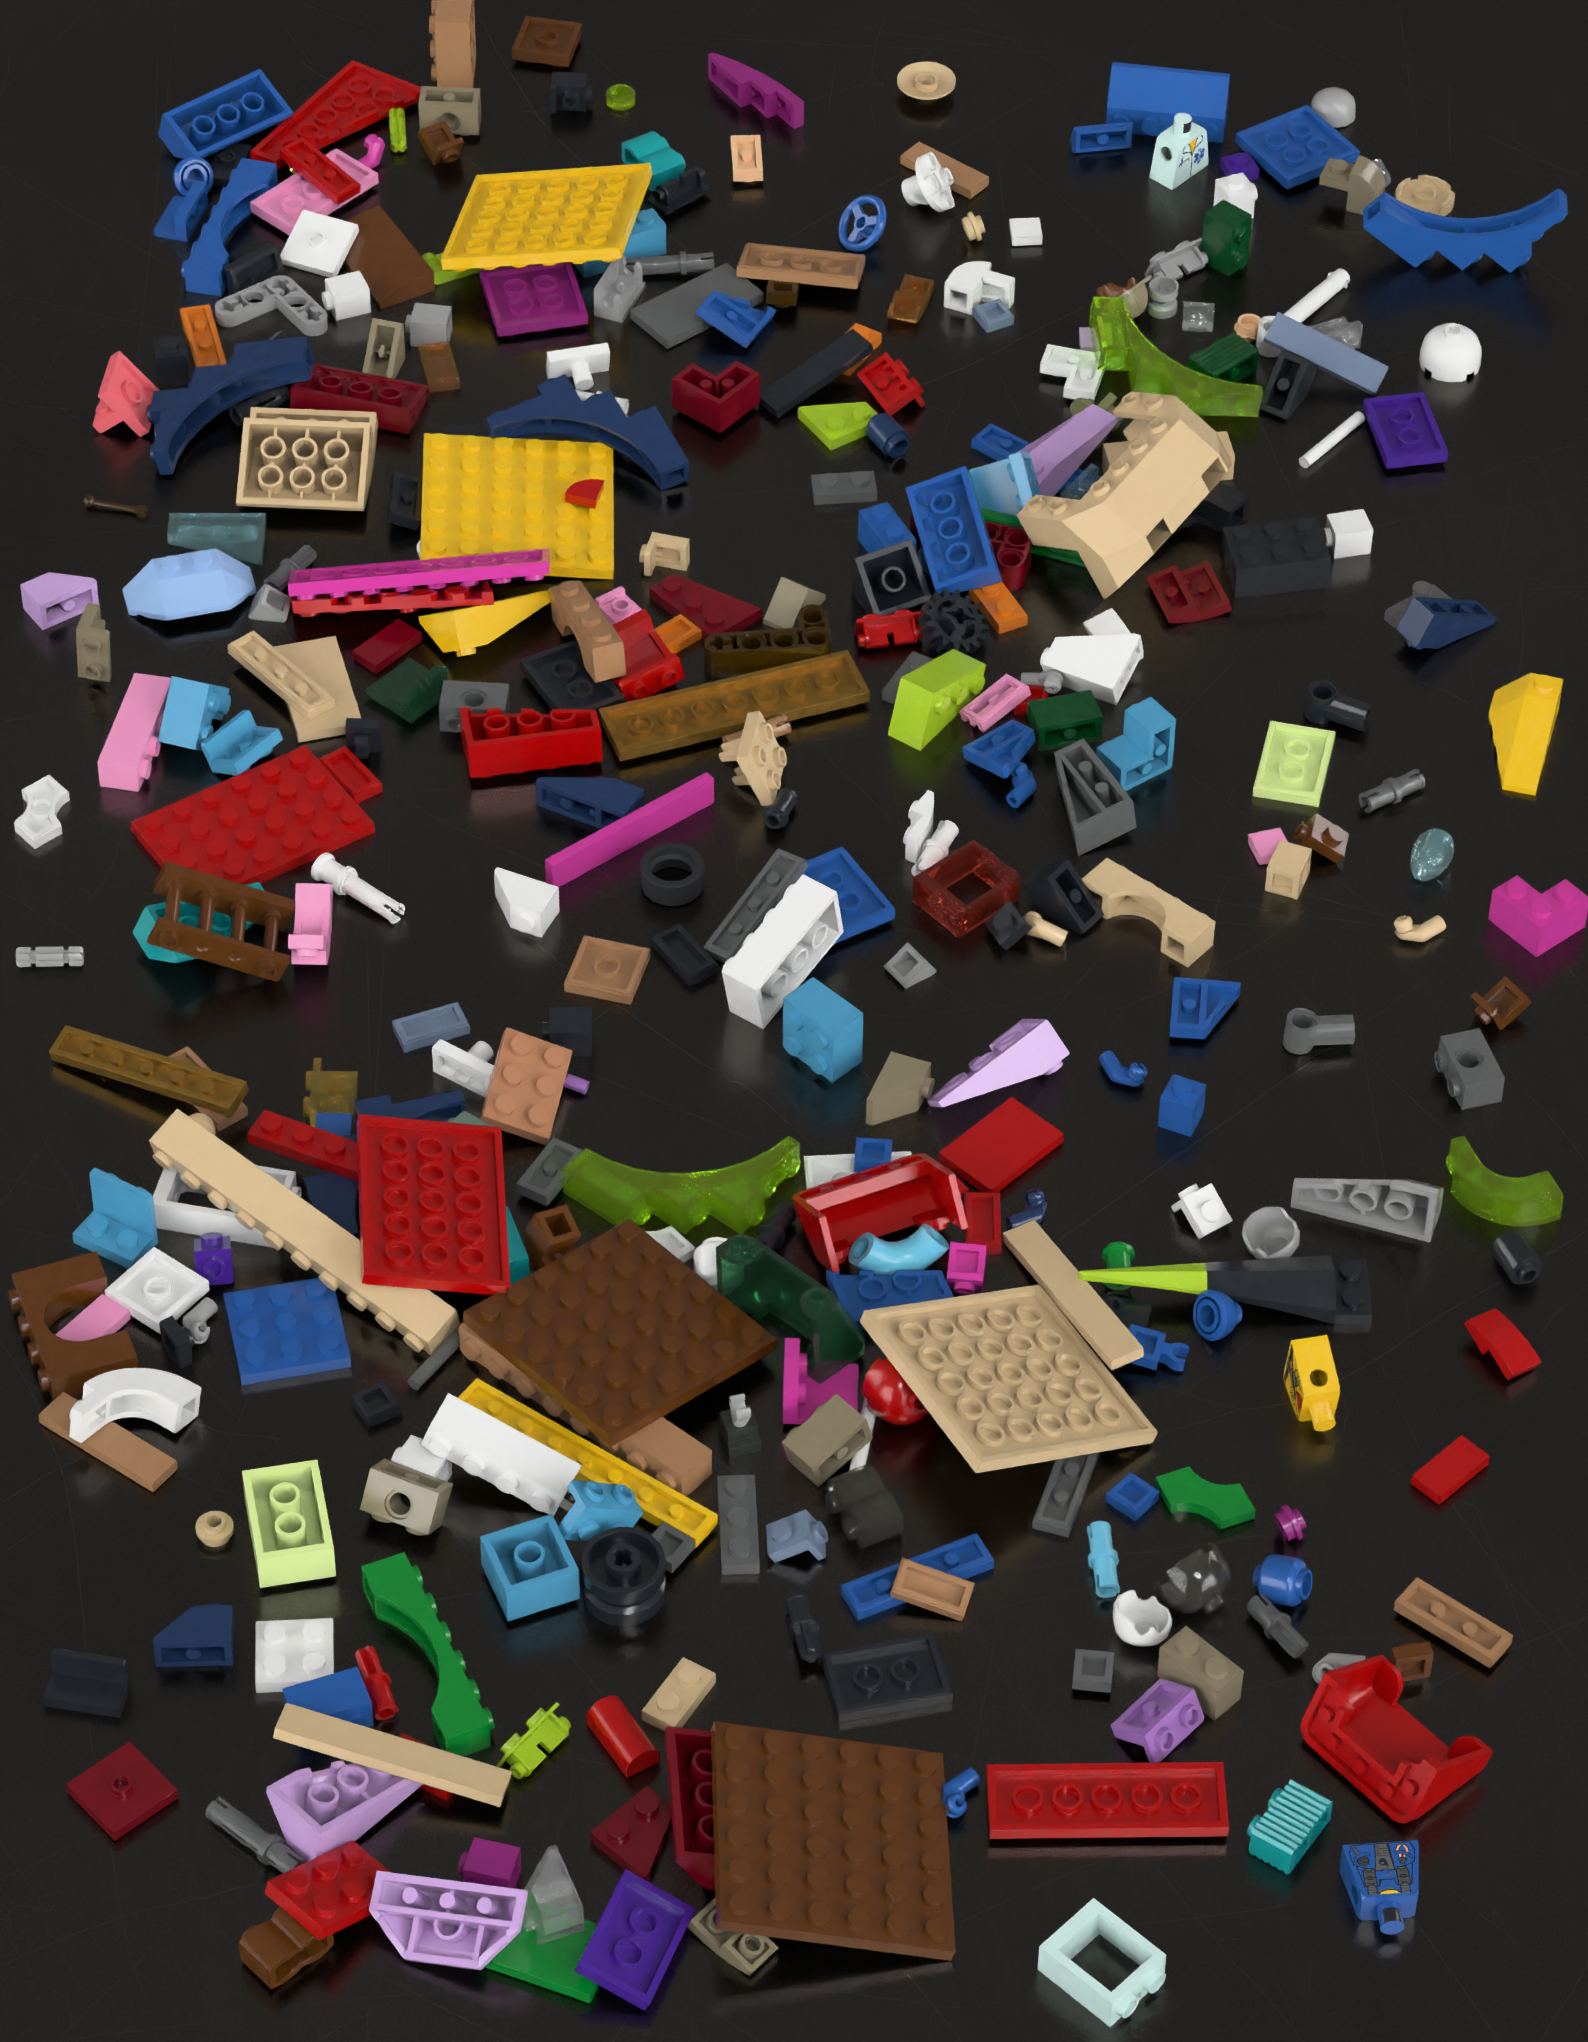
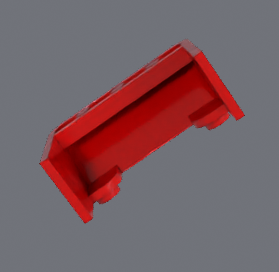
M923 1153L908 1155L802 1190L793 1196L797 1215L817 1261L833 1273L840 1271L838 1264L847 1260L846 1256L849 1255L851 1246L865 1233H872L876 1237H880L913 1225L920 1227L923 1223L933 1227L936 1231L945 1229L949 1222H952L961 1230L969 1228L955 1173Z

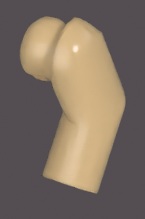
M1035 911L1025 914L1024 917L1032 927L1026 935L1044 939L1059 947L1062 946L1068 931L1043 920L1042 916Z
M1405 915L1398 917L1394 921L1395 934L1401 940L1426 942L1446 929L1445 921L1438 915L1421 925L1413 924L1412 918Z

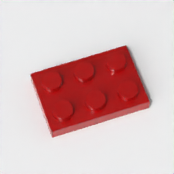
M352 1840L269 1880L265 1894L318 1940H322L372 1915L369 1912L376 1872L391 1871Z

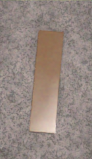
M62 1392L38 1415L40 1424L151 1492L157 1490L178 1469L177 1460L113 1421L104 1425L82 1443L70 1438L71 1420L69 1414L78 1400L65 1392Z

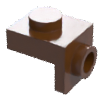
M446 121L419 130L417 135L433 165L441 162L451 163L460 156L464 145L462 137L455 139Z
M1317 813L1307 822H1301L1293 833L1294 844L1310 847L1336 864L1345 855L1349 833Z
M1506 976L1485 996L1481 997L1476 991L1470 996L1476 1005V1008L1473 1009L1475 1015L1485 1025L1491 1022L1500 1031L1531 1004L1529 998Z

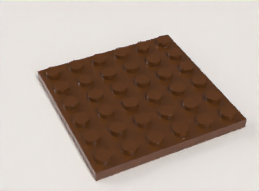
M630 1219L510 1285L507 1293H496L465 1310L463 1314V1322L609 1447L614 1446L776 1350L777 1339Z
M715 1721L711 1729L716 1930L951 1961L956 1950L947 1811L945 1803H942V1785L945 1783L943 1753Z

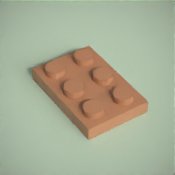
M506 1027L501 1038L480 1119L494 1127H501V1130L546 1145L550 1139L573 1051Z

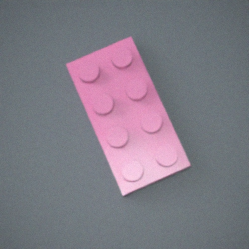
M336 148L325 156L361 184L359 194L337 205L297 172L251 201L250 211L290 236L303 209L327 216L378 184V173Z

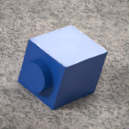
M1173 1074L1160 1097L1158 1126L1191 1137L1204 1114L1206 1084Z

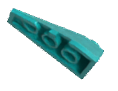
M260 882L246 884L247 886L265 891ZM180 901L178 922L197 928L200 907ZM166 902L145 906L132 933L148 959L171 963L198 959L148 944V936L158 917H165ZM213 911L211 932L230 937L232 916ZM246 921L245 930L255 923Z

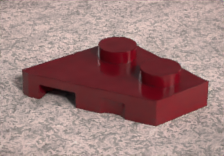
M646 1786L590 1832V1841L624 1870L626 1869L649 1882L656 1857L660 1856L664 1846V1837L669 1833L672 1826L671 1805Z

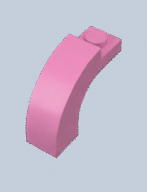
M296 883L293 935L289 934L288 949L291 950V964L327 965L332 933L333 886L331 884Z

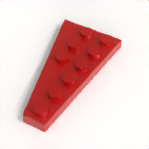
M352 60L293 113L292 117L283 121L250 151V159L276 163L277 169L288 165L279 157L280 148L303 137L319 150L388 117L391 108L398 109L400 107L404 109L419 102L421 87Z
M479 580V584L474 586H460L459 582L446 583L447 586L440 589H428L427 585L414 586V590L407 592H396L394 588H383L381 593L364 595L362 590L349 591L348 596L338 598L330 597L329 593L316 594L317 598L311 600H297V596L290 597L293 614H299L300 617H313L322 612L341 614L350 611L399 609L401 613L418 611L419 608L445 609L456 606L494 605L493 591L487 580Z

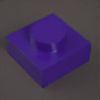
M1248 151L1220 157V168L1225 176L1243 172L1248 180L1259 178V168Z

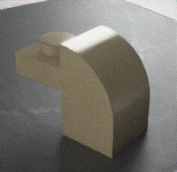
M1360 155L1355 164L1329 158L1320 174L1319 185L1348 191L1346 211L1363 215V209L1385 192V179L1380 168L1370 159Z

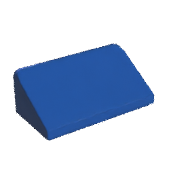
M1131 121L1074 127L1070 136L1073 154L1131 148L1133 123Z

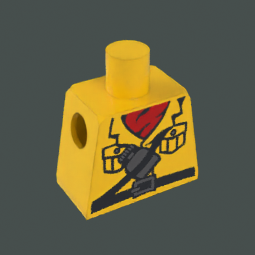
M1323 1335L1291 1340L1283 1379L1297 1420L1301 1422L1312 1420L1316 1431L1330 1430L1336 1425L1334 1415L1340 1396V1385L1328 1336Z

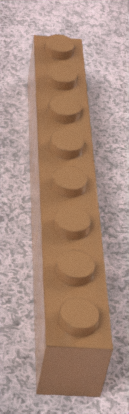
M464 1322L459 1325L460 1351H462L465 1357L472 1361L475 1360L489 1369L494 1377L505 1380L514 1386L522 1396L533 1399L542 1405L550 1415L558 1416L570 1424L578 1434L586 1435L608 1453L616 1455L624 1462L686 1497L712 1474V1450L663 1417L614 1446L609 1447Z

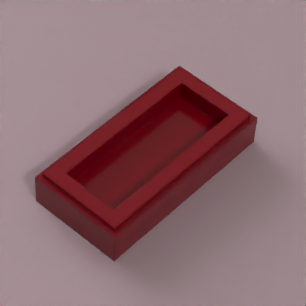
M398 618L352 651L353 660L377 674L421 643L422 633Z

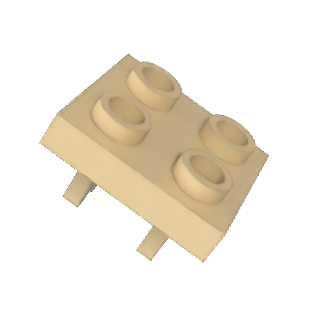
M759 710L747 713L741 738L723 743L721 748L724 752H721L718 756L722 762H738L739 767L734 769L737 776L732 778L734 785H750L761 805L766 806L771 805L776 799L777 791L781 787L783 768L787 764V756L784 748L778 745L772 726L766 723Z

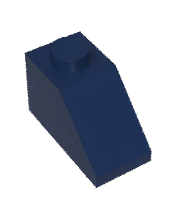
M209 1604L192 1606L153 1637L155 1666L234 1665L235 1624L233 1605Z

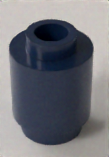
M889 413L874 415L869 420L866 435L884 455L898 458L907 452L910 447L908 433Z

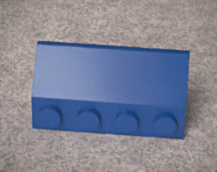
M1112 62L1106 124L1132 121V134L1158 136L1174 124V116L1176 114L1187 113L1192 117L1193 123L1207 131V142L1223 143L1227 120L1230 74Z
M258 69L164 113L158 136L174 157L182 159L193 156L205 158L292 117L294 112L262 70Z

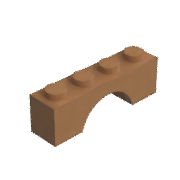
M580 580L565 581L558 586L550 587L553 622L563 636L575 634L581 650L584 667L595 683L626 675L623 640Z

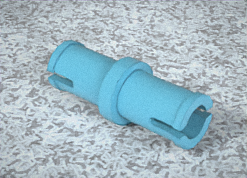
M1105 1521L1092 1522L1086 1529L1091 1551L1088 1555V1564L1094 1571L1097 1596L1111 1598L1120 1592L1116 1566L1119 1563L1118 1553L1113 1549L1111 1525Z

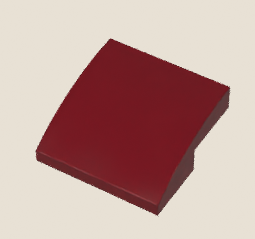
M1208 561L1182 572H1179L1177 566L1173 565L1146 577L1168 623H1189L1213 618L1232 611L1230 601Z

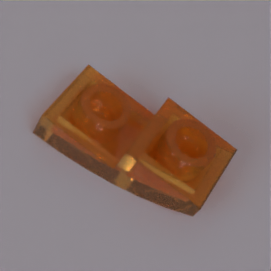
M905 274L899 291L895 290L887 312V318L917 324L934 291V280Z

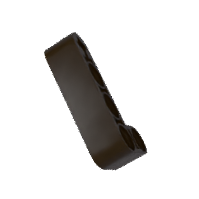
M815 604L802 607L798 613V627L711 634L704 640V669L706 673L714 677L739 676L831 654V631L827 611L822 606Z

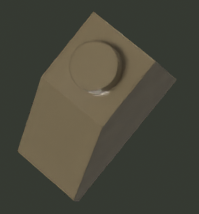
M891 1051L866 1099V1124L873 1126L918 1111L924 1098L929 1099L934 1089L935 1079L930 1078L931 1063Z

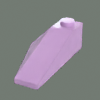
M344 1760L331 1762L330 1768L315 1772H312L310 1768L296 1770L267 1786L266 1793L286 1843L300 1856L310 1861L347 1842L356 1841L423 1784L356 1763L345 1764Z

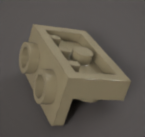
M87 603L76 627L78 677L109 682L112 677L110 632L105 630V620L101 619L100 605Z

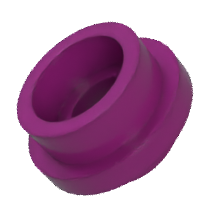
M1287 1504L1281 1506V1511L1274 1514V1517L1285 1539L1290 1541L1294 1538L1297 1540L1304 1538L1301 1530L1307 1528L1299 1510L1297 1508L1291 1510Z

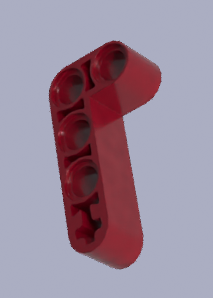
M912 514L910 517V532L916 539V552L918 553L922 544ZM985 521L1003 580L1002 582L1009 591L1018 590L1024 585L1031 565L1032 542L1022 527Z

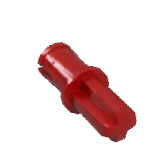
M373 1646L358 1649L355 1657L363 1677V1682L372 1701L374 1717L380 1721L388 1720L399 1711L390 1689L391 1677L388 1673L383 1672Z

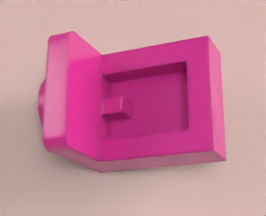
M950 1242L946 1282L953 1289V1292L971 1295L975 1291L983 1290L987 1245Z

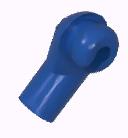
M1019 762L1011 773L1014 789L1006 796V800L1013 808H1018L1036 790V782L1032 771L1028 770L1027 765L1023 762Z
M1111 1050L1105 1051L1099 1056V1062L1112 1082L1131 1087H1137L1144 1083L1147 1069L1143 1064L1133 1062L1129 1068L1124 1067Z
M967 1768L942 1785V1803H945L947 1816L951 1818L960 1817L966 1811L965 1793L980 1784V1777L973 1768Z

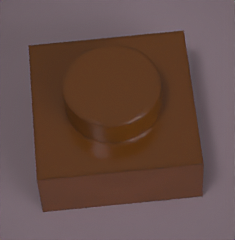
M1429 1641L1417 1644L1406 1643L1400 1647L1392 1648L1390 1662L1400 1671L1403 1682L1428 1678L1431 1674L1434 1653Z

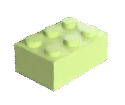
M318 1460L242 1471L244 1498L260 1588L336 1576L334 1546Z

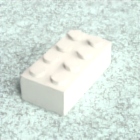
M804 874L795 884H791L786 889L783 899L775 908H771L766 913L763 923L754 933L752 932L746 937L743 947L734 957H730L723 966L722 976L730 1012L762 1029L767 1026L783 1006V998L800 986L844 932L837 891Z

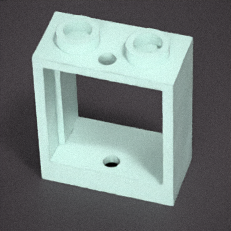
M1093 1898L1039 1946L1037 1969L1111 2027L1121 2017L1127 2018L1136 2009L1139 2000L1148 1992L1152 1994L1162 1986L1166 1978V1954ZM1099 1934L1140 1965L1112 1992L1071 1960Z

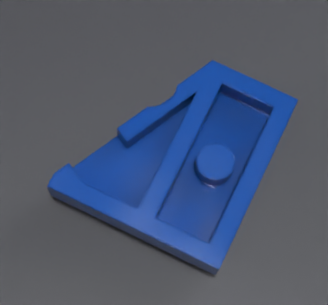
M1174 977L1169 1037L1205 1039L1240 996L1241 982Z

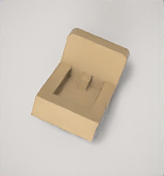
M652 532L648 544H643L640 551L639 561L644 563V576L651 577L655 566L687 571L690 563V539Z

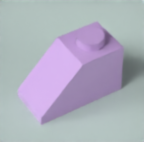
M48 572L20 584L23 609L42 630L83 613L87 603L99 605L97 581L91 577Z

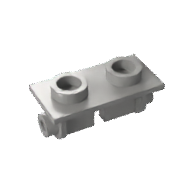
M1202 238L1192 242L1188 240L1183 241L1168 253H1165V251L1157 253L1150 259L1151 264L1144 276L1147 277L1153 274V278L1168 276L1177 280L1184 275L1179 268L1180 266L1186 275L1204 268L1205 264L1208 263V256L1205 252H1200L1198 249Z

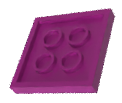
M571 262L557 263L552 266L531 264L522 268L506 266L492 270H479L480 282L498 337L588 324V313Z

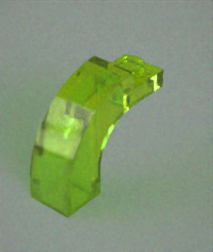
M1465 1136L1451 1139L1449 1155L1446 1157L1447 1168L1453 1176L1451 1193L1467 1210L1488 1221L1518 1227L1536 1226L1560 1219L1564 1195L1548 1170L1526 1177H1505L1492 1172L1481 1163Z

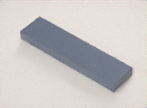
M1280 312L1275 316L1263 342L1275 348L1311 361L1319 366L1318 369L1372 396H1375L1389 369V366Z

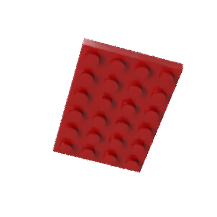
M306 745L130 822L131 832L161 868L165 861L244 885L256 882L264 883L317 859L325 852H333L375 833L374 822Z
M359 1114L356 1125L362 1284L484 1295L507 1293L510 1288L501 1127Z

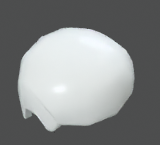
M1129 1590L1118 1595L1113 1605L1115 1632L1124 1642L1134 1646L1148 1647L1157 1645L1168 1637L1172 1627V1617L1169 1609L1158 1603L1155 1596H1151L1147 1600H1141L1137 1597L1135 1590Z

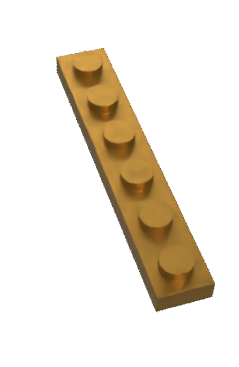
M65 1025L49 1050L53 1061L233 1117L249 1091L247 1082L67 1025Z

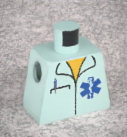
M1176 114L1174 116V124L1160 133L1156 139L1150 178L1171 190L1188 180L1209 163L1207 131L1193 123L1192 117L1189 114Z

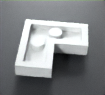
M1047 344L1040 363V373L1067 377L1063 391L1064 398L1076 399L1081 397L1095 400L1107 366L1108 355Z

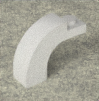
M124 1368L100 1374L84 1383L82 1400L77 1401L70 1411L69 1437L82 1443L107 1423L127 1417L153 1421L176 1434L198 1416L201 1387L181 1376L157 1369Z

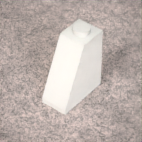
M1133 633L1055 637L1051 647H1046L1043 651L1040 665L1043 668V672L1049 670L1058 671L1064 680L1062 686L1078 692L1091 690L1095 698L1117 705L1144 652L1141 635Z

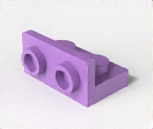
M1160 1678L1111 1724V1728L1115 1738L1143 1746L1149 1762L1160 1763L1204 1721V1714L1194 1688Z

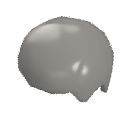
M1329 87L1318 91L1313 96L1311 108L1333 128L1345 127L1354 122L1356 112L1355 99L1347 90Z
M1263 1207L1252 1212L1243 1224L1242 1236L1249 1252L1256 1259L1289 1258L1299 1247L1300 1231L1296 1221L1281 1207Z

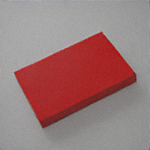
M1011 1097L941 1150L938 1161L979 1191L998 1193L1062 1144L1064 1133Z

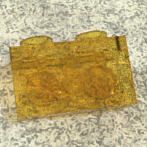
M314 1058L313 1070H307L306 1092H310V1096H304L303 1117L310 1118V1126H316V1112L347 1113L353 1115L352 1133H354V1102L357 1101L358 1071H322V1059Z

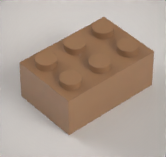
M432 0L429 33L433 37V40L430 42V57L434 58V64H432L431 80L432 82H437V87L473 88L477 59L474 0Z

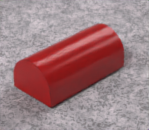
M614 1695L604 1697L590 1708L587 1713V1725L626 1778L660 1762L659 1751L619 1697Z

